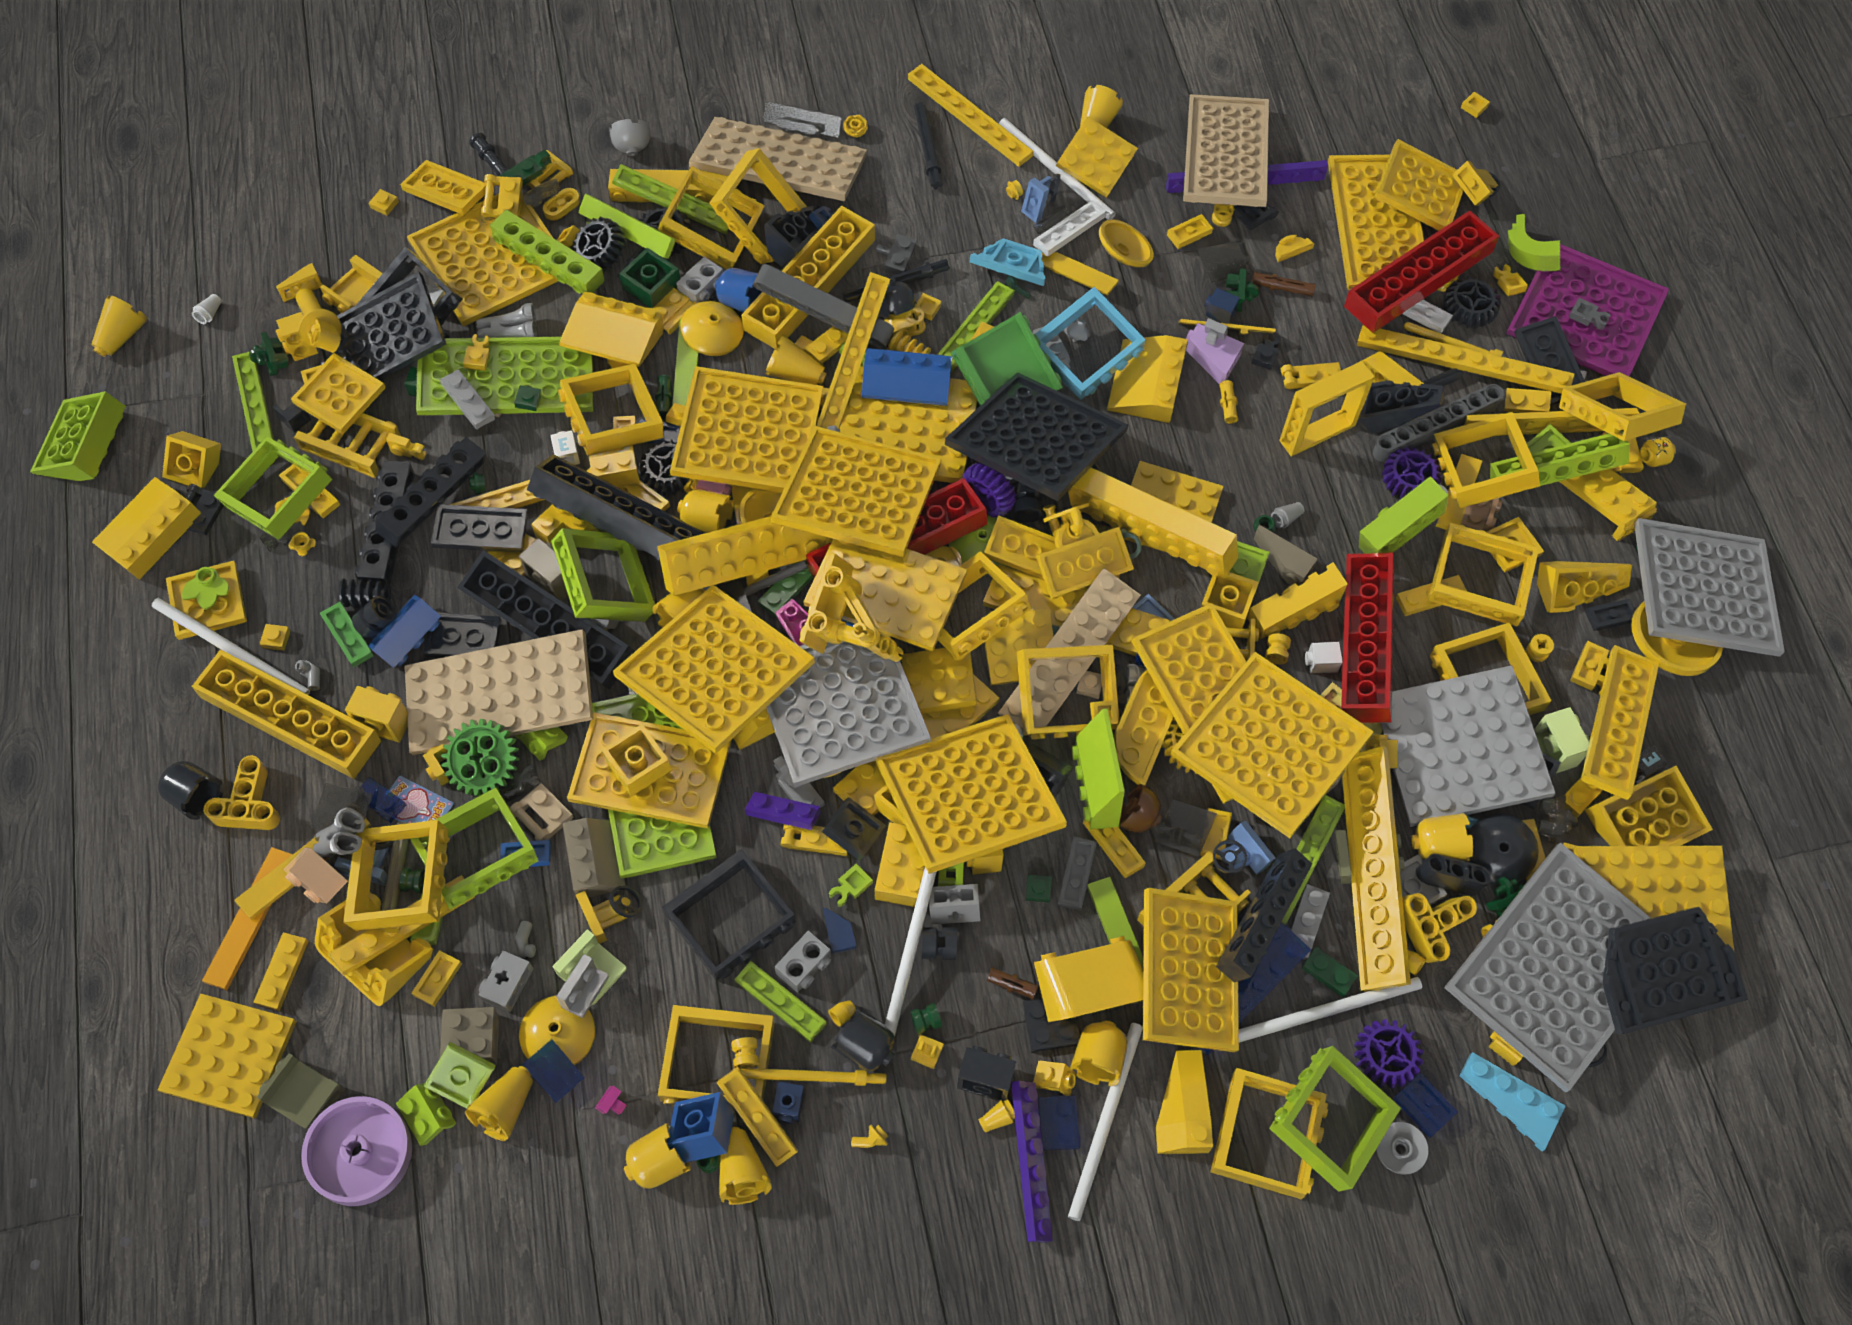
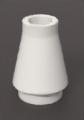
M211 294L208 298L194 306L193 318L201 324L211 322L219 305L222 303L221 298L216 294Z

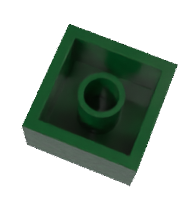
M646 248L619 273L622 289L649 308H654L673 288L676 289L677 282L680 280L679 268L649 248Z

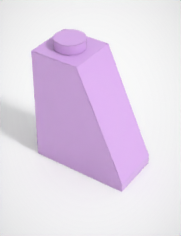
M1198 323L1194 331L1190 330L1186 337L1188 339L1186 351L1220 385L1231 374L1241 356L1244 343L1226 336L1224 340L1217 338L1214 346L1207 344L1206 337L1208 333H1205L1204 325Z

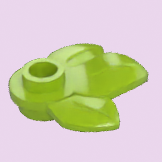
M202 567L196 572L195 579L185 584L182 591V599L190 600L196 598L198 604L204 610H207L215 605L218 596L228 594L229 585L225 579L219 577L215 569Z

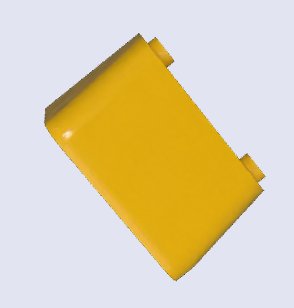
M369 892L367 913L381 911L380 899L375 894ZM346 900L318 918L315 935L317 950L339 972L340 970L331 959L330 953L368 931H355L344 923ZM420 938L414 939L411 943L405 939L348 973L345 977L375 1005L381 1006L390 1000L431 958L433 948L428 941Z
M1121 936L1110 939L1111 944L1058 957L1056 952L1041 955L1042 960L1034 962L1048 1022L1068 1019L1143 1000L1144 969L1131 940L1125 941V937Z

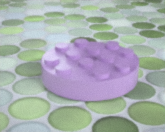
M364 1096L343 1099L326 1108L311 1124L302 1146V1166L311 1186L327 1199L346 1206L366 1205L390 1193L404 1177L412 1156L411 1134L404 1119L385 1102ZM361 1145V1149L364 1151H360L358 1155L352 1156L354 1148Z

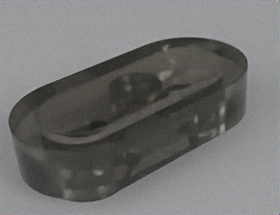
M552 179L526 192L522 197L526 205L535 207L540 205L546 197L550 198L557 195L560 185L557 179Z
M1066 205L1054 209L1035 223L1033 227L1036 233L1043 234L1064 220L1069 215Z

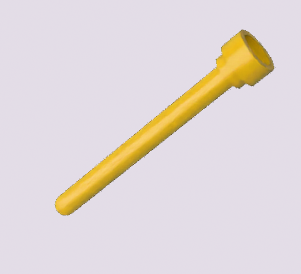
M1410 322L1404 324L1405 330L1441 343L1501 357L1504 352L1498 349H1490L1488 351Z

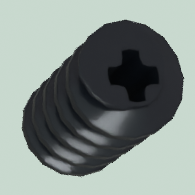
M345 578L340 581L339 598L344 607L363 608L370 600L377 596L384 597L389 601L391 599V586L388 581L385 587H383L381 581H377L375 587L372 580L367 582V586H365L364 580H359L357 586L355 579H351L349 585H347Z

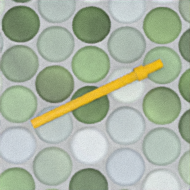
M740 1068L747 1079L854 1083L856 1086H866V1083L886 1084V1074L867 1073L865 1070L831 1072Z

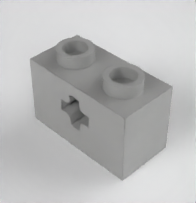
M978 884L933 887L929 900L931 924L980 921Z
M502 951L500 956L494 959L490 975L480 984L479 997L483 1002L510 1013L528 981L533 967L529 961ZM507 978L509 979L507 982L503 981L502 983H500L501 980H506Z

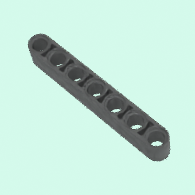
M762 265L753 283L755 288L849 334L857 311L856 307L770 265ZM877 318L869 344L885 349L894 332V327Z
M1496 384L1488 385L1380 435L1373 449L1374 458L1380 462H1385L1398 449L1403 451L1404 448L1408 447L1409 450H1412L1415 446L1417 448L1434 440V434L1464 426L1467 415H1484L1494 412L1504 396L1503 389Z

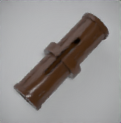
M995 967L991 968L987 978V982L1003 987L1009 993L1013 991L1031 998V1000L1034 999L1039 986L1018 978V975L1015 973L1011 975L995 969Z

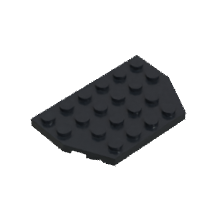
M1693 907L1609 929L1602 985L1616 1034L1633 1032L1748 1000L1734 950L1718 936V930L1708 921L1707 916L1700 907Z

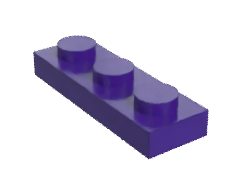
M758 792L753 793L745 808L747 816L808 830L813 829L821 813L820 806Z

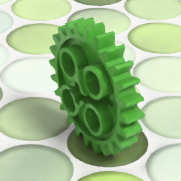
M471 719L470 726L466 723H461L462 731L454 728L456 736L447 737L451 744L443 745L448 750V753L441 755V757L447 758V762L443 763L442 767L449 768L444 775L448 777L453 776L449 783L453 785L458 784L457 790L463 791L465 789V794L471 795L474 791L475 796H481L482 791L486 793L494 788H497L499 792L498 785L507 786L505 778H514L509 773L510 770L518 769L512 765L514 761L520 759L513 756V753L519 751V748L511 746L515 743L516 739L508 738L511 732L508 730L503 731L504 726L501 724L495 726V721L489 720L487 723L485 719H480L478 723L476 720ZM491 737L493 745L490 749H487L486 741ZM469 743L470 751L464 754V745ZM483 754V758H480V761H478L477 758ZM493 761H496L498 764L495 772L490 770V765ZM473 766L475 773L472 777H469L468 769Z

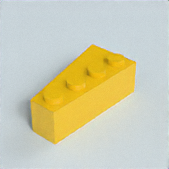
M1334 562L1326 566L1327 571L1318 575L1315 572L1309 575V579L1302 585L1298 586L1294 583L1281 596L1276 593L1250 608L1247 619L1249 622L1251 619H1256L1255 628H1259L1260 640L1269 637L1271 634H1279L1281 630L1286 628H1295L1300 622L1306 619L1308 621L1313 620L1320 613L1326 610L1331 612L1339 606V602L1348 584Z

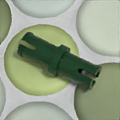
M668 375L658 376V389L655 393L656 409L661 418H666L669 412L670 401L672 400V393L670 392L671 377Z

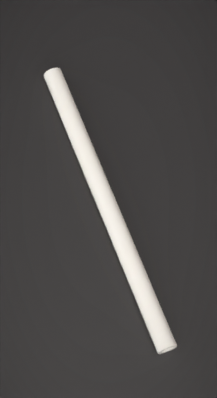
M1006 118L999 122L1002 127L1032 149L1033 156L1055 175L1056 173L1061 174L1060 179L1089 203L1093 200L1106 210L1105 218L1107 220L1114 218L1116 213L1076 178L1056 166L1057 162L1011 122Z
M156 598L153 601L152 607L211 644L309 695L310 690L164 600Z
M926 867L885 1021V1026L893 1032L894 1036L936 872L928 874Z
M1418 977L1410 979L1411 985L1371 990L1239 1029V1043L1422 989V983Z
M1131 1023L1126 1037L1128 1048L1121 1079L1118 1085L1110 1086L1068 1217L1075 1221L1081 1220L1143 1027L1137 1023Z

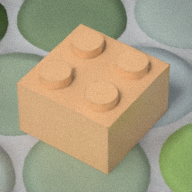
M304 848L283 869L287 873L285 878L295 887L302 886L305 888L306 891L303 894L317 904L319 902L327 904L348 882L311 848Z

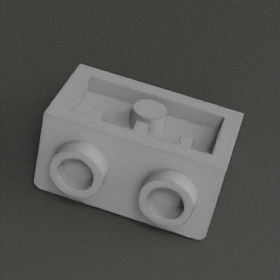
M583 954L556 996L561 1008L581 1018L585 1016L609 978L607 973L596 968L591 957Z

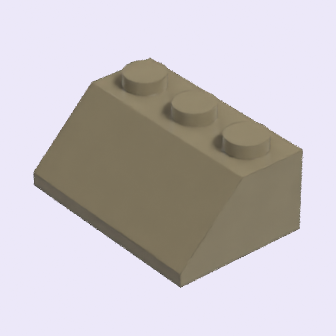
M583 818L564 822L563 829L575 894L585 891L589 898L611 893L618 886H626L625 879L621 878L610 821Z

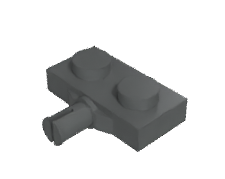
M897 234L894 243L890 247L878 243L876 252L887 255L884 270L895 274L905 272L916 247L917 240Z

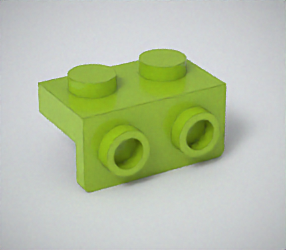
M559 727L515 735L539 761L545 759L548 750L566 743L568 738Z
M425 1083L416 1084L396 1102L420 1146L427 1145L443 1129L452 1128L456 1125L450 1109L446 1107L441 1096L423 1087Z

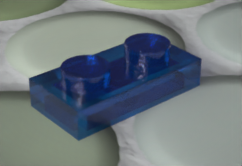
M368 777L353 794L357 800L389 823H392L407 806L403 800L371 777Z

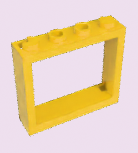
M757 148L746 151L709 204L713 207L715 213L724 220L728 228L740 239L741 244L751 252L754 259L760 264L774 261L768 254L767 245L766 247L727 202V199L750 167L754 170L787 212L792 210L793 212L800 211L807 206L763 151Z
M691 165L663 216L658 230L676 239V243L702 257H706L726 270L733 268L744 247L740 241L734 253L671 219L690 183L712 196H715L723 185L720 179L714 178L706 174L702 169L699 170ZM735 189L727 199V202L732 207L752 217L748 227L753 230L764 209V205L757 202L756 199L744 195L740 190Z
M1363 361L1295 392L1279 440L1291 457L1356 426L1375 378L1372 370H1369ZM1346 394L1341 410L1309 424L1315 408Z
M636 364L560 380L561 389L558 390L560 402L565 403L566 416L571 417L572 430L574 433H578L579 446L584 447L587 456L663 438V421ZM629 384L646 422L591 434L574 396Z
M1618 372L1563 388L1559 408L1626 441L1681 424L1686 403ZM1613 395L1646 412L1628 417L1595 400Z
M1513 412L1434 434L1435 443L1432 444L1434 455H1439L1440 457L1438 458V464L1441 467V471L1445 470L1446 472L1443 473L1447 486L1451 485V488H1449L1451 498H1456L1459 508L1540 486L1538 468ZM1507 432L1523 470L1462 487L1447 449Z
M1450 522L1444 533L1428 601L1499 622H1510L1511 625L1518 626L1525 615L1539 548L1527 543L1510 540L1504 536H1496L1483 530H1475L1462 524L1458 525ZM1451 541L1524 562L1515 605L1441 584Z
M981 551L959 566L967 569V575L959 593L988 573L1012 598L955 638L943 628L938 641L957 660L969 654L972 650L1032 609L1027 594Z
M1510 622L1436 645L1431 652L1432 667L1436 668L1440 681L1458 677L1447 656L1448 654L1497 639L1530 700L1525 702L1528 714L1532 715L1545 711L1551 702L1545 687Z
M1113 645L1022 649L1017 652L1023 736L1031 735V739H1045V734H1054V738L1068 737V733H1076L1077 736L1088 725L1034 727L1029 661L1100 657L1103 701L1115 700L1119 723ZM1112 724V730H1116L1118 724Z
M439 820L366 828L363 832L356 833L355 835L359 836L362 842L359 850L352 854L344 923L353 930L360 931L439 922L440 908L443 907L441 896L442 889L445 886L444 868L447 864L446 849L447 843L450 840L448 837L449 829ZM429 836L421 907L367 913L375 844L377 842Z
M673 1005L658 1090V1097L660 1101H664L663 1104L674 1107L675 1102L712 1094L669 1089L680 1022L763 1031L758 1069H768L775 1024L773 1016ZM756 1079L755 1090L761 1099L764 1100L766 1079ZM723 1095V1096L727 1099V1101L730 1103V1105L733 1107V1105H732L731 1102L728 1100V1098L726 1097V1095Z
M1236 1068L1232 1074L1210 1172L1294 1198L1303 1199L1307 1193L1310 1194L1311 1186L1314 1182V1178H1310L1312 1167L1303 1159L1301 1160L1296 1186L1225 1165L1243 1085L1286 1097L1288 1092L1297 1086ZM1313 1090L1305 1102L1313 1105L1306 1137L1316 1146L1317 1143L1322 1141L1324 1128L1320 1127L1322 1118L1327 1116L1328 1103H1325L1327 1094Z

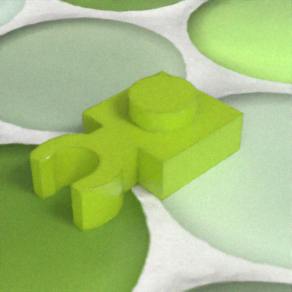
M855 864L838 879L841 886L832 888L829 892V897L833 898L834 895L840 894L842 898L837 904L839 907H842L846 904L847 897L850 894L856 899L873 884V880Z

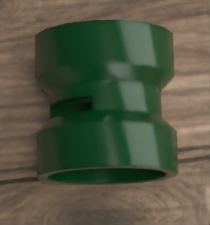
M935 1003L927 1005L925 1011L923 1009L910 1011L918 1035L925 1033L930 1026L933 1029L942 1027Z

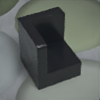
M276 404L272 407L277 417L294 433L311 421L308 412L295 404H291L284 411Z

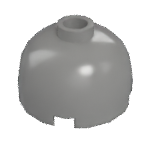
M632 119L619 120L611 124L612 128L609 127L612 144L620 152L626 153L627 156L638 155V152L644 150L649 143V124L643 120H638V123H632Z

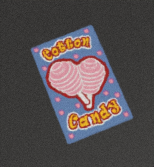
M399 776L377 807V810L399 822L416 823L432 821L447 814L454 803Z

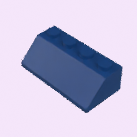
M867 348L861 398L947 406L952 356Z

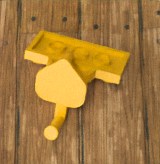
M1088 503L1057 514L1055 512L1056 505L1051 504L1043 507L1047 516L1043 520L1044 522H1049L1053 537H1055L1056 549L1036 555L1050 598H1055L1091 585L1103 568L1114 576L1134 569L1120 527L1099 533L1091 522L1082 518L1080 510L1089 507ZM1059 517H1061L1063 522L1061 526L1058 521Z

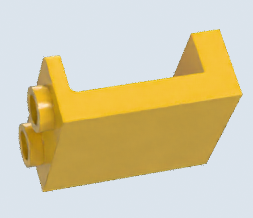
M357 255L350 259L353 268L331 288L325 285L320 287L323 293V300L330 306H336L340 313L354 307L383 274Z

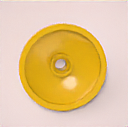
M1106 220L1099 228L1100 240L1113 259L1130 267H1145L1150 264L1154 257L1153 249L1148 240L1137 229L1119 220Z
M703 301L692 305L684 312L680 323L681 335L687 345L696 352L708 356H721L732 352L738 347L743 337V324L739 315L730 307L715 301Z
M756 488L749 491L743 497L739 507L741 524L770 517L782 492Z
M556 996L547 997L534 1004L525 1014L519 1029L520 1046L527 1059L535 1066L549 1071L565 1070L578 1064L589 1053L595 1039V1023L590 1011L588 1010L585 1016L581 1018L561 1008ZM553 1025H558L559 1027L557 1031H550V1028Z

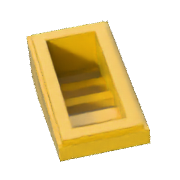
M311 263L276 287L283 302L295 298L299 290L307 288L313 291L320 288L322 283Z

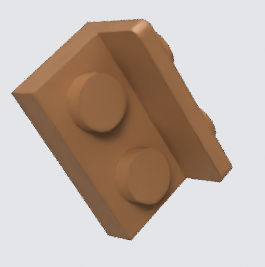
M1495 498L1467 506L1461 524L1468 528L1486 532L1488 529H1493L1497 518L1493 517L1494 513L1499 512L1503 501Z

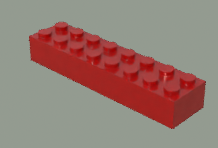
M1468 211L1349 290L1344 307L1374 333L1493 253L1499 235L1474 213Z
M965 478L928 495L907 549L926 555L987 525L986 508ZM831 543L806 554L808 568L814 578Z
M1393 553L1347 554L1346 582L1348 585L1345 589L1341 710L1360 723H1392L1395 576Z

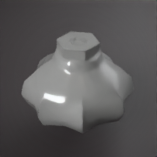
M1080 318L1064 329L1068 337L1073 338V342L1078 340L1086 341L1090 337L1085 320Z

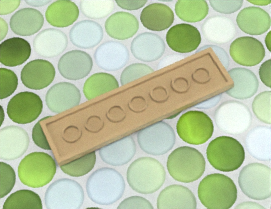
M1103 568L1046 648L1105 645L1138 600L1140 594ZM1096 657L1036 660L1029 670L1034 727L1047 726ZM1018 685L998 714L1001 716L1009 714L1013 723L1017 724L1023 731L1020 687Z

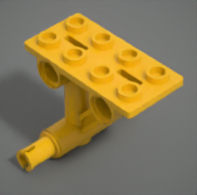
M831 553L825 563L823 577L817 585L815 599L809 607L807 621L801 629L800 642L823 654L827 642L839 644L844 641L865 647L883 659L890 658L893 662L900 661L902 657L898 654L903 655V650L897 647L893 639L878 630L859 598L862 593V585L851 577L854 566L837 554ZM846 605L849 606L858 621L853 627L841 621Z

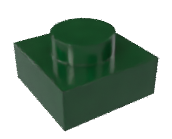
M520 385L514 402L515 408L537 411L542 395L541 389Z
M1028 874L1025 900L1050 903L1052 877Z

